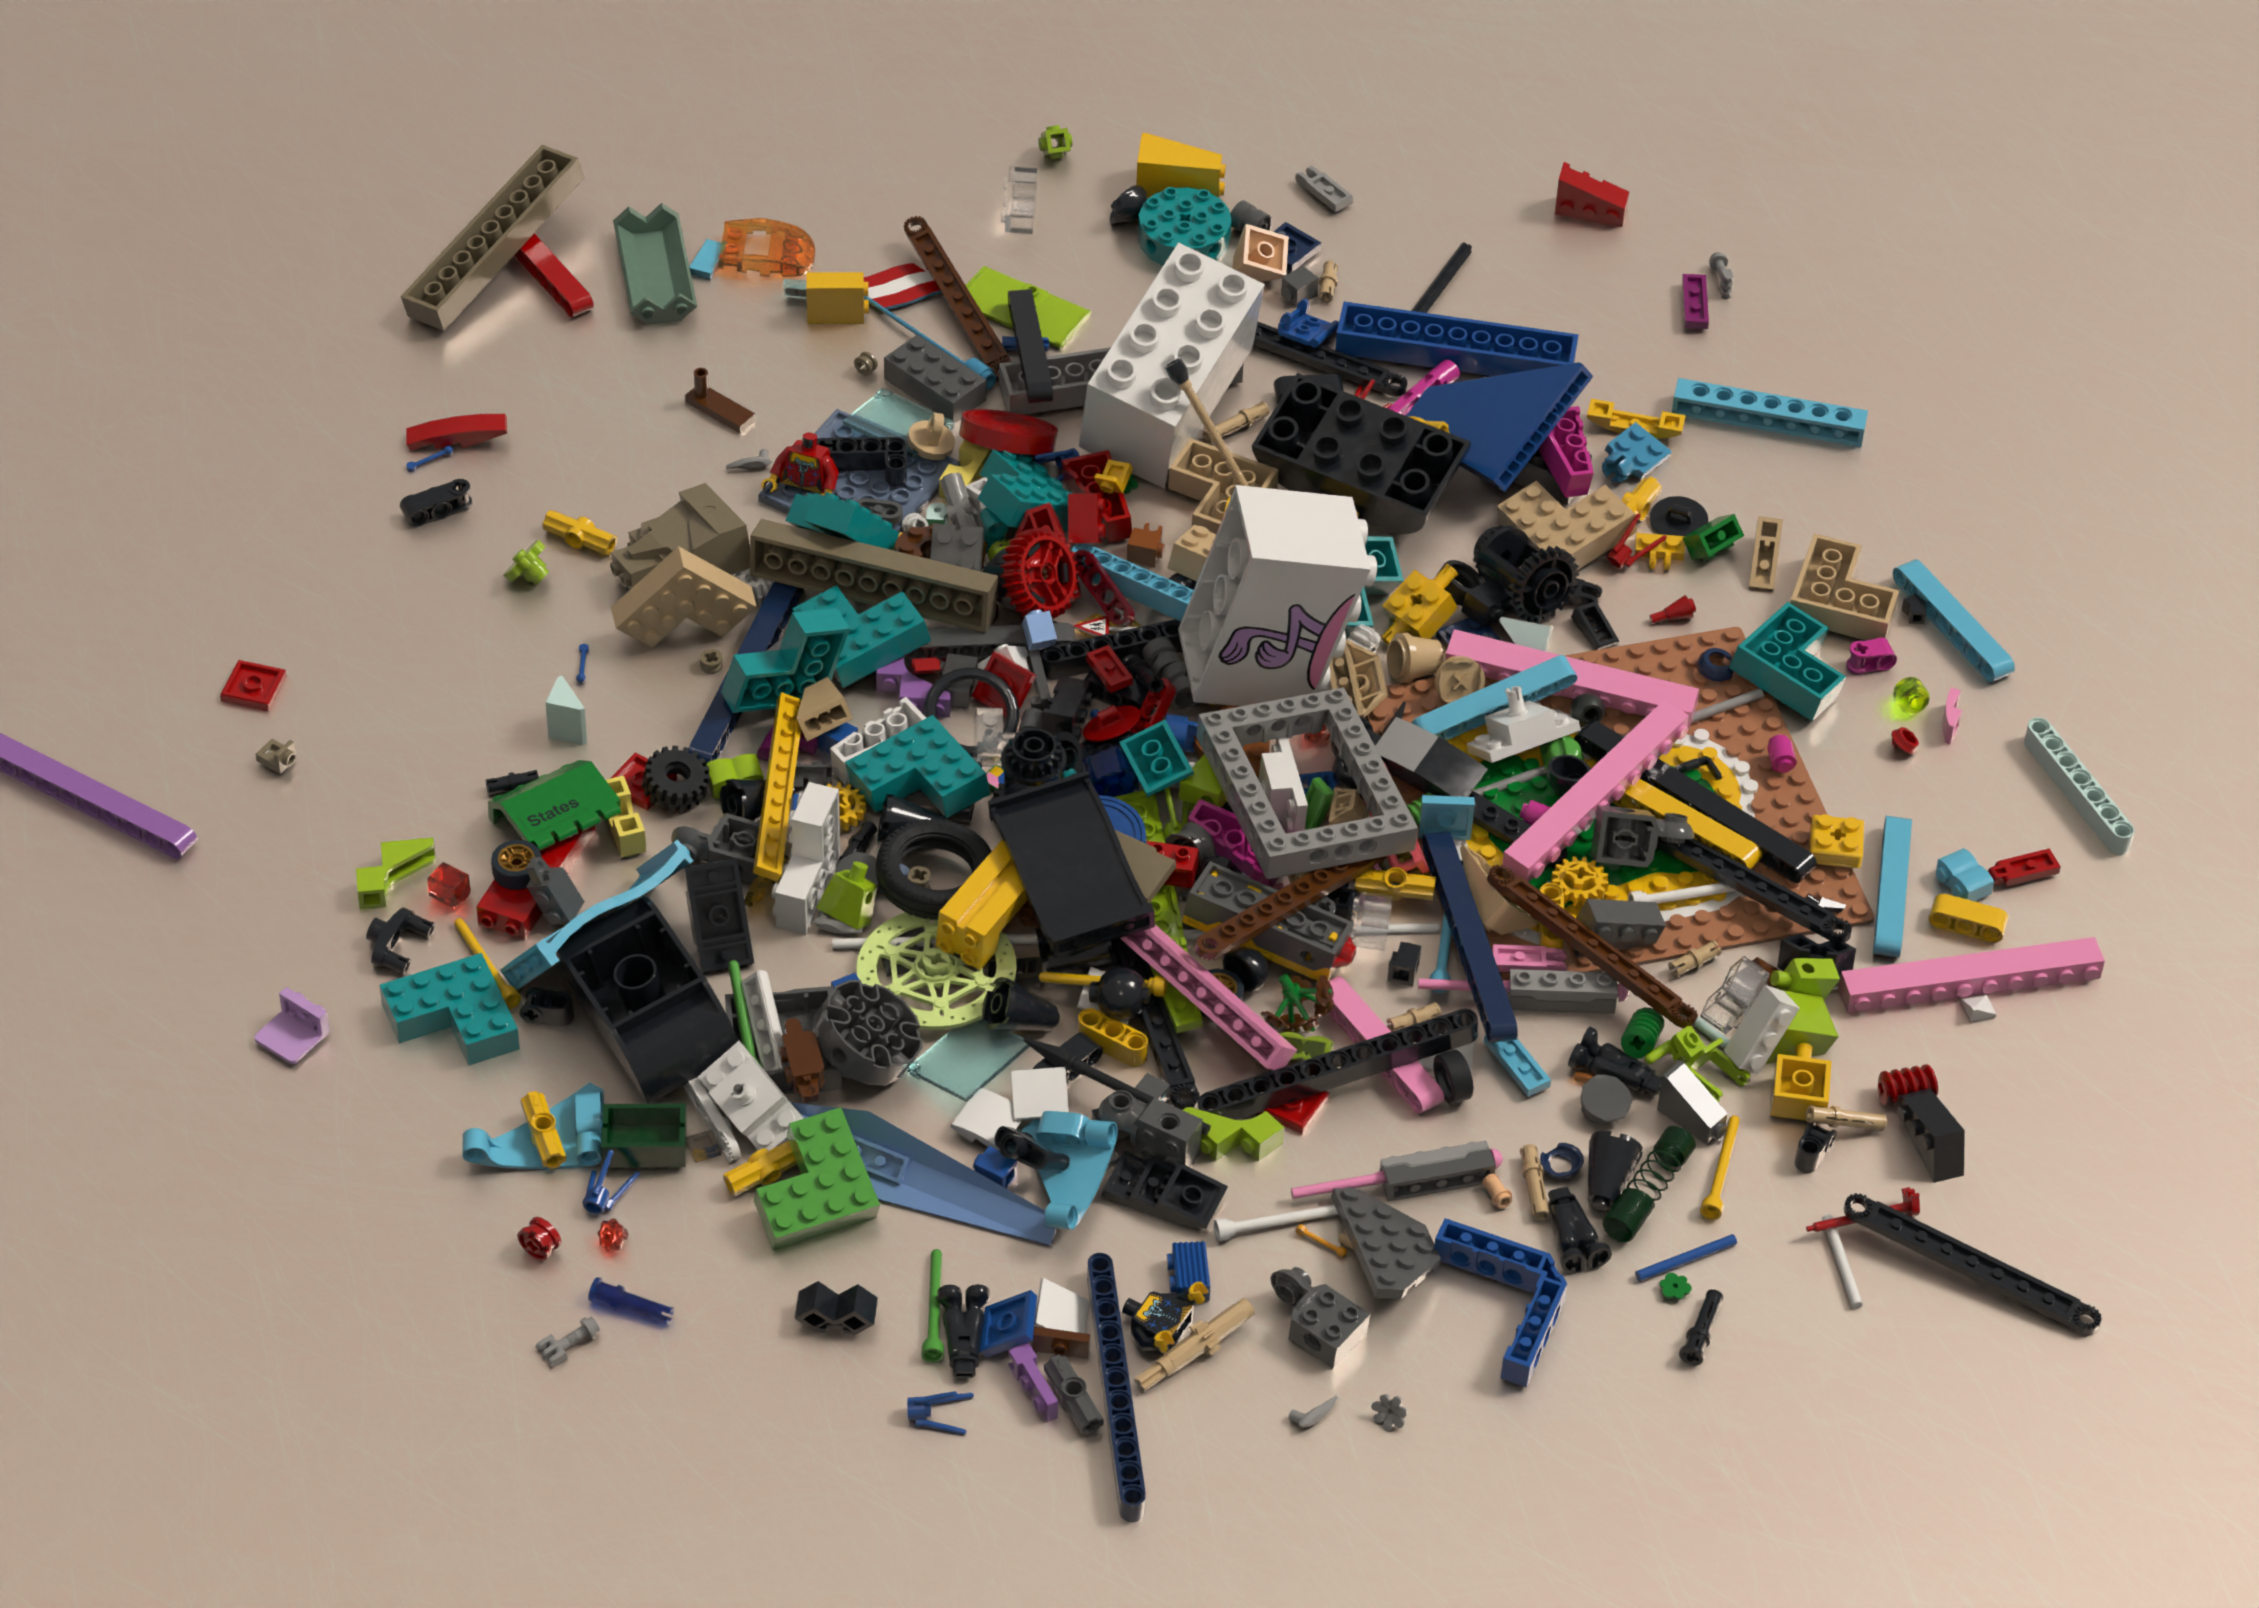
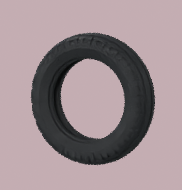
M922 819L907 823L889 834L878 851L875 871L883 894L892 904L910 915L938 920L939 911L961 886L947 890H933L916 885L902 873L900 869L901 861L910 853L918 850L941 849L960 856L969 864L973 873L992 851L980 835L962 824L949 820L943 821V819Z

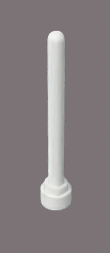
M1723 883L1653 894L1642 893L1640 890L1628 893L1627 899L1628 901L1664 903L1736 890Z
M1335 1205L1237 1222L1221 1218L1214 1220V1233L1219 1242L1230 1240V1237L1235 1236V1233L1326 1218L1339 1214Z

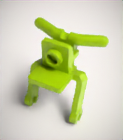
M1692 1026L1685 1027L1676 1033L1671 1040L1664 1042L1644 1058L1647 1064H1653L1669 1053L1673 1056L1674 1061L1681 1060L1718 1103L1720 1102L1719 1098L1723 1096L1722 1091L1696 1072L1707 1061H1712L1740 1086L1747 1084V1079L1751 1077L1749 1071L1739 1069L1729 1057L1716 1048L1724 1042L1721 1037L1705 1046Z

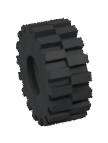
M667 746L662 747L661 753L658 750L653 752V756H650L647 760L642 781V788H645L644 794L646 797L650 796V803H659L658 808L661 810L664 807H668V812L674 813V809H678L679 813H684L686 807L691 811L695 808V804L699 806L702 803V799L707 791L710 775H708L709 767L705 766L706 761L703 757L698 759L699 754L694 751L690 754L688 753L689 748L684 747L682 751L678 750V746H672V750H669ZM671 773L679 774L686 781L675 782L666 775Z

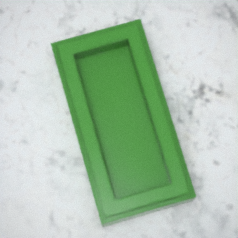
M1320 777L1312 779L1305 796L1308 804L1305 822L1306 830L1321 827L1335 794Z

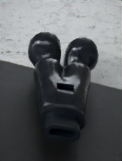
M1591 1026L1586 1030L1581 1043H1577L1570 1055L1568 1066L1573 1069L1586 1070L1592 1076L1608 1075L1616 1077L1626 1087L1642 1094L1647 1091L1656 1096L1661 1089L1662 1077L1655 1075L1656 1070H1651L1645 1063L1627 1055L1610 1043L1600 1046L1598 1044V1032Z
M1568 1187L1549 1191L1550 1201L1548 1207L1555 1226L1558 1247L1562 1253L1560 1257L1562 1269L1567 1273H1581L1585 1269V1259L1590 1270H1595L1605 1265L1611 1259V1249L1606 1243L1599 1242L1598 1235L1576 1196L1570 1193Z
M980 1284L969 1286L965 1291L966 1311L962 1312V1290L956 1285H944L937 1291V1300L946 1309L943 1315V1323L947 1337L949 1366L953 1368V1376L955 1378H973L976 1375V1368L979 1366L981 1336L985 1322L984 1312L981 1309L990 1300V1289Z

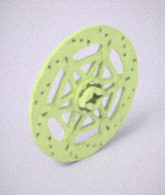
M905 912L887 920L869 935L861 947L857 959V976L859 980H861L862 984L872 987L875 984L881 985L877 975L878 961L880 958L890 960L892 983L883 987L888 988L899 997L905 996L933 1006L932 1011L910 1007L917 1016L920 1024L919 1029H952L982 1019L985 995L987 991H993L996 986L992 983L999 977H1005L1014 982L1016 979L1015 951L1003 931L999 933L998 950L994 954L997 968L993 978L984 976L983 968L981 970L977 969L974 972L964 967L965 963L962 959L956 957L958 953H955L953 956L943 952L938 947L930 948L931 939H936L938 920H932L933 923H930L931 920L929 918H919ZM919 927L925 929L923 933L898 946L889 944L896 937L909 930ZM925 941L922 952L908 949ZM901 956L912 957L916 959L914 962H911ZM896 964H900L910 969V971L901 978H898ZM962 973L973 980L959 978L958 975ZM913 977H915L918 980L916 982L904 985ZM950 984L966 986L949 995ZM927 986L930 997L913 992V990ZM943 987L942 997H937L935 988ZM975 990L984 992L979 998L965 1006L955 1009L949 1008V1004Z

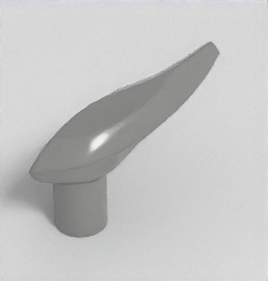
M762 449L759 452V456L737 460L726 465V469H759L773 462L768 458L769 451Z
M822 911L818 912L817 919L812 920L820 929L835 934L862 933L863 928L857 930L841 921L829 919V915Z
M1334 1396L1305 1414L1291 1410L1288 1418L1290 1421L1298 1423L1301 1427L1312 1426L1325 1417L1338 1397Z

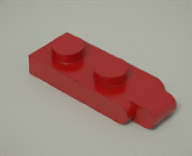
M2049 848L2000 860L1995 863V866L1990 867L1988 872L1993 878L1994 884L2005 883L2006 886H2011L2059 874L2061 866Z

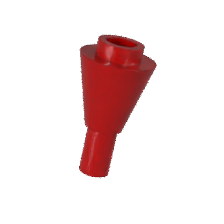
M1684 595L1664 608L1663 611L1649 615L1652 624L1664 620L1692 619L1694 617L1693 613L1696 612V606L1692 598L1688 599Z

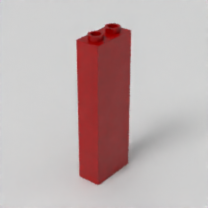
M577 826L578 834L561 842H558L553 837L555 844L540 851L542 859L550 868L563 867L568 874L596 832V827L593 826L581 831ZM493 880L476 906L478 924L525 940L543 913L527 888L511 890L500 886L495 880Z

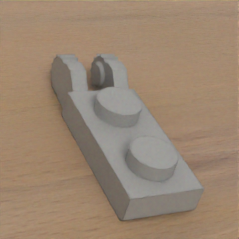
M1313 166L1306 168L1307 175L1304 172L1295 174L1297 183L1303 189L1306 188L1334 212L1353 203V195Z

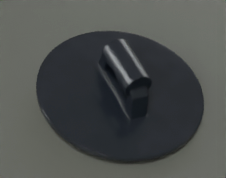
M1672 496L1658 501L1653 506L1650 512V522L1655 531L1661 535L1686 536L1707 524L1708 514L1704 507L1695 500L1682 496Z

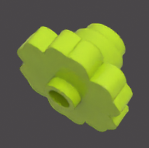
M536 540L526 551L521 549L512 558L514 562L503 576L511 582L521 574L529 583L532 581L537 585L549 573L546 564L538 557L546 546L540 540Z

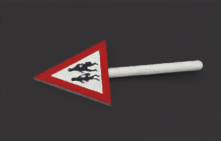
M1107 616L1072 625L1074 629L1093 636L1109 634V631L1118 632L1137 628L1109 626L1110 619Z

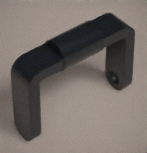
M1708 756L1695 758L1674 767L1681 773H1686L1706 765L1716 780L1722 779L1720 771Z

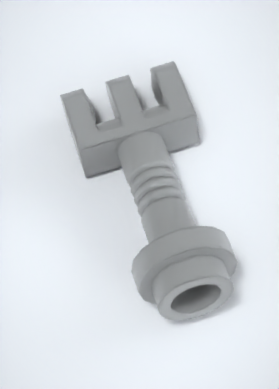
M1716 252L1711 255L1709 265L1718 272L1720 277L1719 289L1722 296L1729 298L1732 294L1733 274L1731 269H1726L1728 264L1726 255Z
M593 1317L581 1319V1327L558 1341L550 1334L536 1344V1349L542 1352L541 1355L545 1360H548L547 1363L550 1367H556L567 1360L568 1357L564 1350L575 1344V1342H578L587 1335L590 1339L597 1336L596 1333L600 1331V1328Z

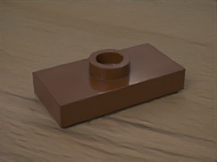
M1034 1327L1032 1349L1034 1352L1088 1359L1090 1334Z

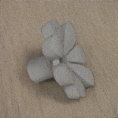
M1388 1394L1380 1396V1401L1372 1403V1410L1378 1412L1373 1416L1376 1423L1384 1421L1383 1429L1385 1431H1391L1394 1425L1397 1428H1402L1405 1424L1404 1418L1407 1416L1408 1411L1402 1407V1398L1395 1396L1391 1400Z

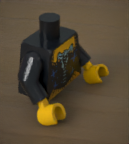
M1195 1282L1190 1286L1189 1290L1180 1293L1150 1292L1142 1304L1131 1298L1127 1299L1122 1313L1132 1317L1131 1334L1142 1351H1155L1163 1356L1164 1353L1179 1342L1193 1322V1303L1203 1304L1205 1301L1203 1294L1209 1292L1204 1283Z

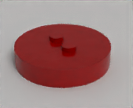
M974 409L962 413L959 435L968 442L998 451L1005 450L1016 454L1039 455L1055 451L1058 429L1049 422L1024 414L1001 410Z

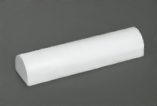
M757 970L742 980L741 984L760 1062L765 1071L783 1070L786 1067V1063L780 1062L778 1047L782 1046L783 1033L769 976L766 971Z

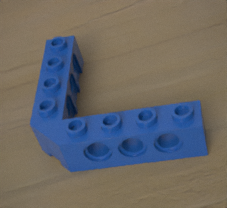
M1444 1218L1434 1244V1249L1438 1251L1441 1262L1534 1293L1531 1304L1526 1306L1522 1324H1518L1516 1328L1514 1342L1512 1346H1508L1503 1357L1500 1376L1501 1379L1527 1387L1563 1308L1567 1282L1563 1275H1560L1557 1271L1555 1261L1550 1253Z

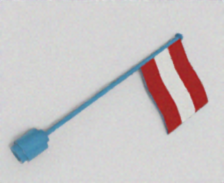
M908 263L864 277V282H868V296H864V300H869L871 305L915 335L918 334L987 380L986 390H989L995 384L996 374L993 369L980 360L971 358L965 362L888 311V309L909 305L932 295L940 294L939 288L928 272L914 263Z

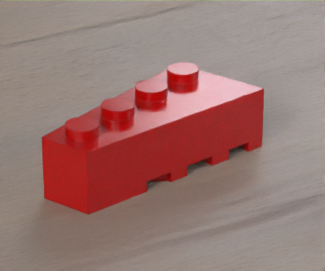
M1109 450L1061 460L1063 480L1073 494L1098 493L1102 494V499H1105L1106 510L1105 514H1102V524H1105V538L1108 542L1130 538L1132 533L1131 515L1124 494L1117 492L1112 494L1106 493L1099 488L1094 479L1096 473L1103 474L1108 459L1112 460Z

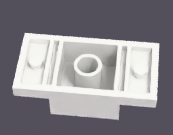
M1521 686L1511 687L1512 691H1510V688L1505 690L1509 708L1484 716L1488 734L1475 737V741L1467 743V749L1469 754L1492 763L1580 731L1581 728L1579 720L1529 700L1524 702Z
M1287 737L1278 738L1275 745L1271 747V753H1262L1258 780L1277 818L1285 826L1286 833L1303 831L1305 829L1308 804L1289 739Z
M740 1041L734 1044L698 1076L700 1081L709 1090V1095L738 1130L748 1137L757 1150L764 1148L771 1150L788 1141L787 1131L789 1123L804 1119Z

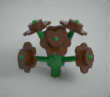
M1287 974L1282 975L1278 980L1283 989V1001L1275 1015L1269 1011L1261 1012L1265 1022L1274 1030L1280 1028L1284 1032L1305 1031V1033L1315 1031L1320 1026L1319 1022L1333 1007L1334 1001L1332 998L1334 992L1332 985L1327 981L1325 975L1320 976L1319 981L1316 982V988H1311V983L1308 980H1301L1299 976H1293L1290 979ZM1303 1000L1315 1002L1314 1008L1316 1010L1314 1016L1309 1018L1302 1005ZM1288 1005V1014H1284L1281 1016L1285 1007ZM1293 1006L1298 1008L1301 1015L1294 1014Z

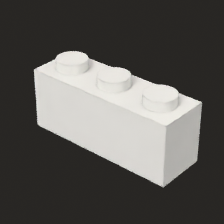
M1764 985L1724 1049V1052L1739 1069L1759 1074L1800 1008L1784 991Z

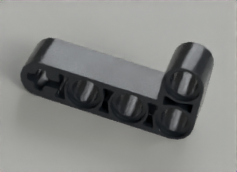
M900 437L817 439V445L827 447L830 450V457L833 459L838 471L885 470V480L888 485L898 487L907 482V444Z

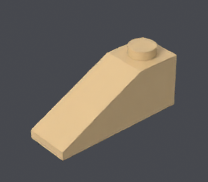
M1758 516L1749 588L1774 590L1783 519Z

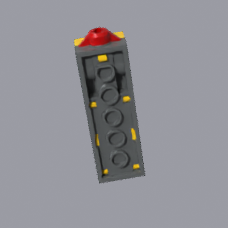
M1209 861L1189 892L1182 922L1203 932H1208L1278 890ZM1311 904L1239 946L1241 948L1247 947L1258 950L1266 959L1319 981L1321 975H1325L1327 981H1329L1336 968L1350 966L1357 952V948L1351 939L1354 923Z

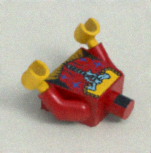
M808 432L803 434L802 440H796L792 446H787L777 456L769 472L771 476L762 481L761 488L765 489L766 484L771 481L773 488L770 493L775 492L778 489L776 480L780 478V483L817 492L824 496V492L831 494L835 492L839 472L833 459L830 457V450L827 447L817 445V435Z

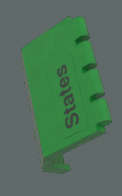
M577 760L571 764L563 765L560 769L549 774H544L525 785H520L510 792L494 797L488 801V818L493 824L498 823V818L505 815L520 837L527 842L533 843L541 851L555 844L553 837L558 842H561L578 834L577 826L581 831H584L601 823L599 816L606 821L621 814V800L592 761Z

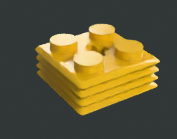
M1827 814L1813 815L1810 827L1809 852L1814 855L1817 864L1861 868L1864 845V820L1854 817H1832Z

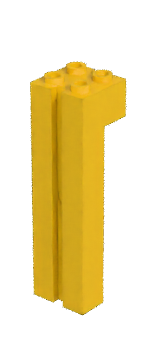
M1003 839L939 911L936 947L953 956L955 953L960 954L964 963L972 965L979 970L983 968L998 950L999 933L1028 900Z

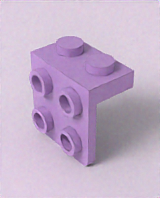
M286 987L279 993L282 1011L256 1033L254 1037L255 1042L287 1063L296 1064L330 1033L328 1014L322 1006L313 1004L301 993L294 992Z

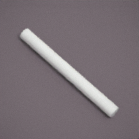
M1831 1214L1824 1215L1822 1221L1832 1219L1833 1216ZM1837 1228L1828 1229L1826 1233L1853 1309H1858L1863 1304Z

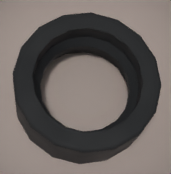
M1449 560L1444 563L1439 572L1446 564H1449L1450 567L1452 566L1457 571L1458 575L1444 590L1451 594L1456 605L1463 606L1466 592L1482 584L1483 579L1476 570L1466 563Z
M1454 1049L1436 1055L1433 1062L1436 1082L1444 1093V1099L1449 1104L1470 1099L1473 1096L1474 1090L1473 1079L1463 1054L1459 1050Z

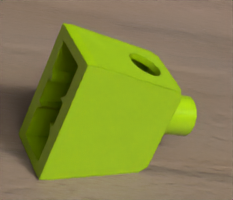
M1204 754L1192 767L1194 774L1180 781L1179 799L1195 805L1199 799H1202L1222 808L1228 800Z
M855 861L852 864L851 870L835 873L816 908L857 930L871 925L877 886L865 878L868 866L862 862Z
M1795 958L1784 971L1775 970L1770 977L1771 985L1779 990L1822 996L1823 1000L1826 999L1840 980L1833 959Z

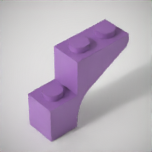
M904 656L877 669L876 672L877 691L900 692L899 701L907 697L924 715L926 695L933 684L912 675L905 667ZM945 690L939 697L936 706L937 717H950V693Z

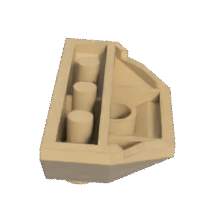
M1346 639L1342 657L1332 658L1329 665L1332 689L1344 687L1358 715L1364 718L1388 696L1381 661L1377 654Z

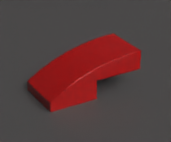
M937 657L912 659V675L939 674L940 660H937Z

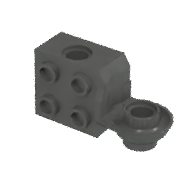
M1597 805L1590 857L1598 863L1648 867L1654 859L1658 836H1660L1662 841L1682 844L1685 843V839L1695 838L1694 831L1687 822L1688 817L1685 815L1665 813L1664 819H1655V816L1648 810Z
M727 814L720 818L711 835L688 826L677 827L673 830L671 842L673 843L678 839L681 844L686 846L693 862L695 860H703L710 863L737 858L740 879L742 881L759 885L763 878L753 873L759 822Z
M1117 1090L1108 1095L1099 1106V1119L1101 1121L1115 1122L1118 1130L1130 1133L1132 1147L1136 1154L1142 1156L1145 1160L1149 1161L1151 1156L1173 1167H1176L1178 1162L1191 1168L1201 1154L1203 1122L1201 1118L1156 1098H1153L1148 1103H1144L1124 1090Z
M1294 1267L1291 1270L1281 1269L1272 1273L1270 1277L1271 1285L1279 1299L1295 1307L1292 1310L1288 1339L1334 1369L1367 1334L1370 1314L1326 1284L1312 1287L1309 1275L1299 1267Z

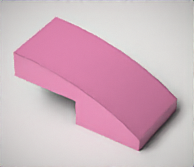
M1952 687L1947 697L1942 722L1945 743L1951 744L1958 730L1962 710L1957 709L1961 690Z

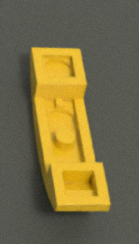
M1592 398L1590 400L1587 418L1607 430L1621 434L1636 422L1656 439L1682 435L1686 415L1662 411L1661 418L1614 410V402Z

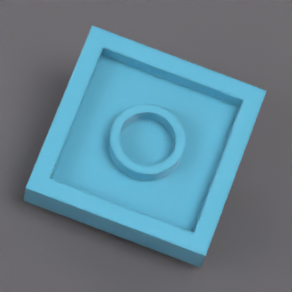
M1422 795L1419 838H1422L1423 834L1450 831L1453 839L1471 840L1475 806L1474 797Z

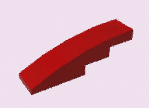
M505 413L454 416L406 428V445L410 451L433 444L439 450L456 443H460L464 449L507 434V416Z

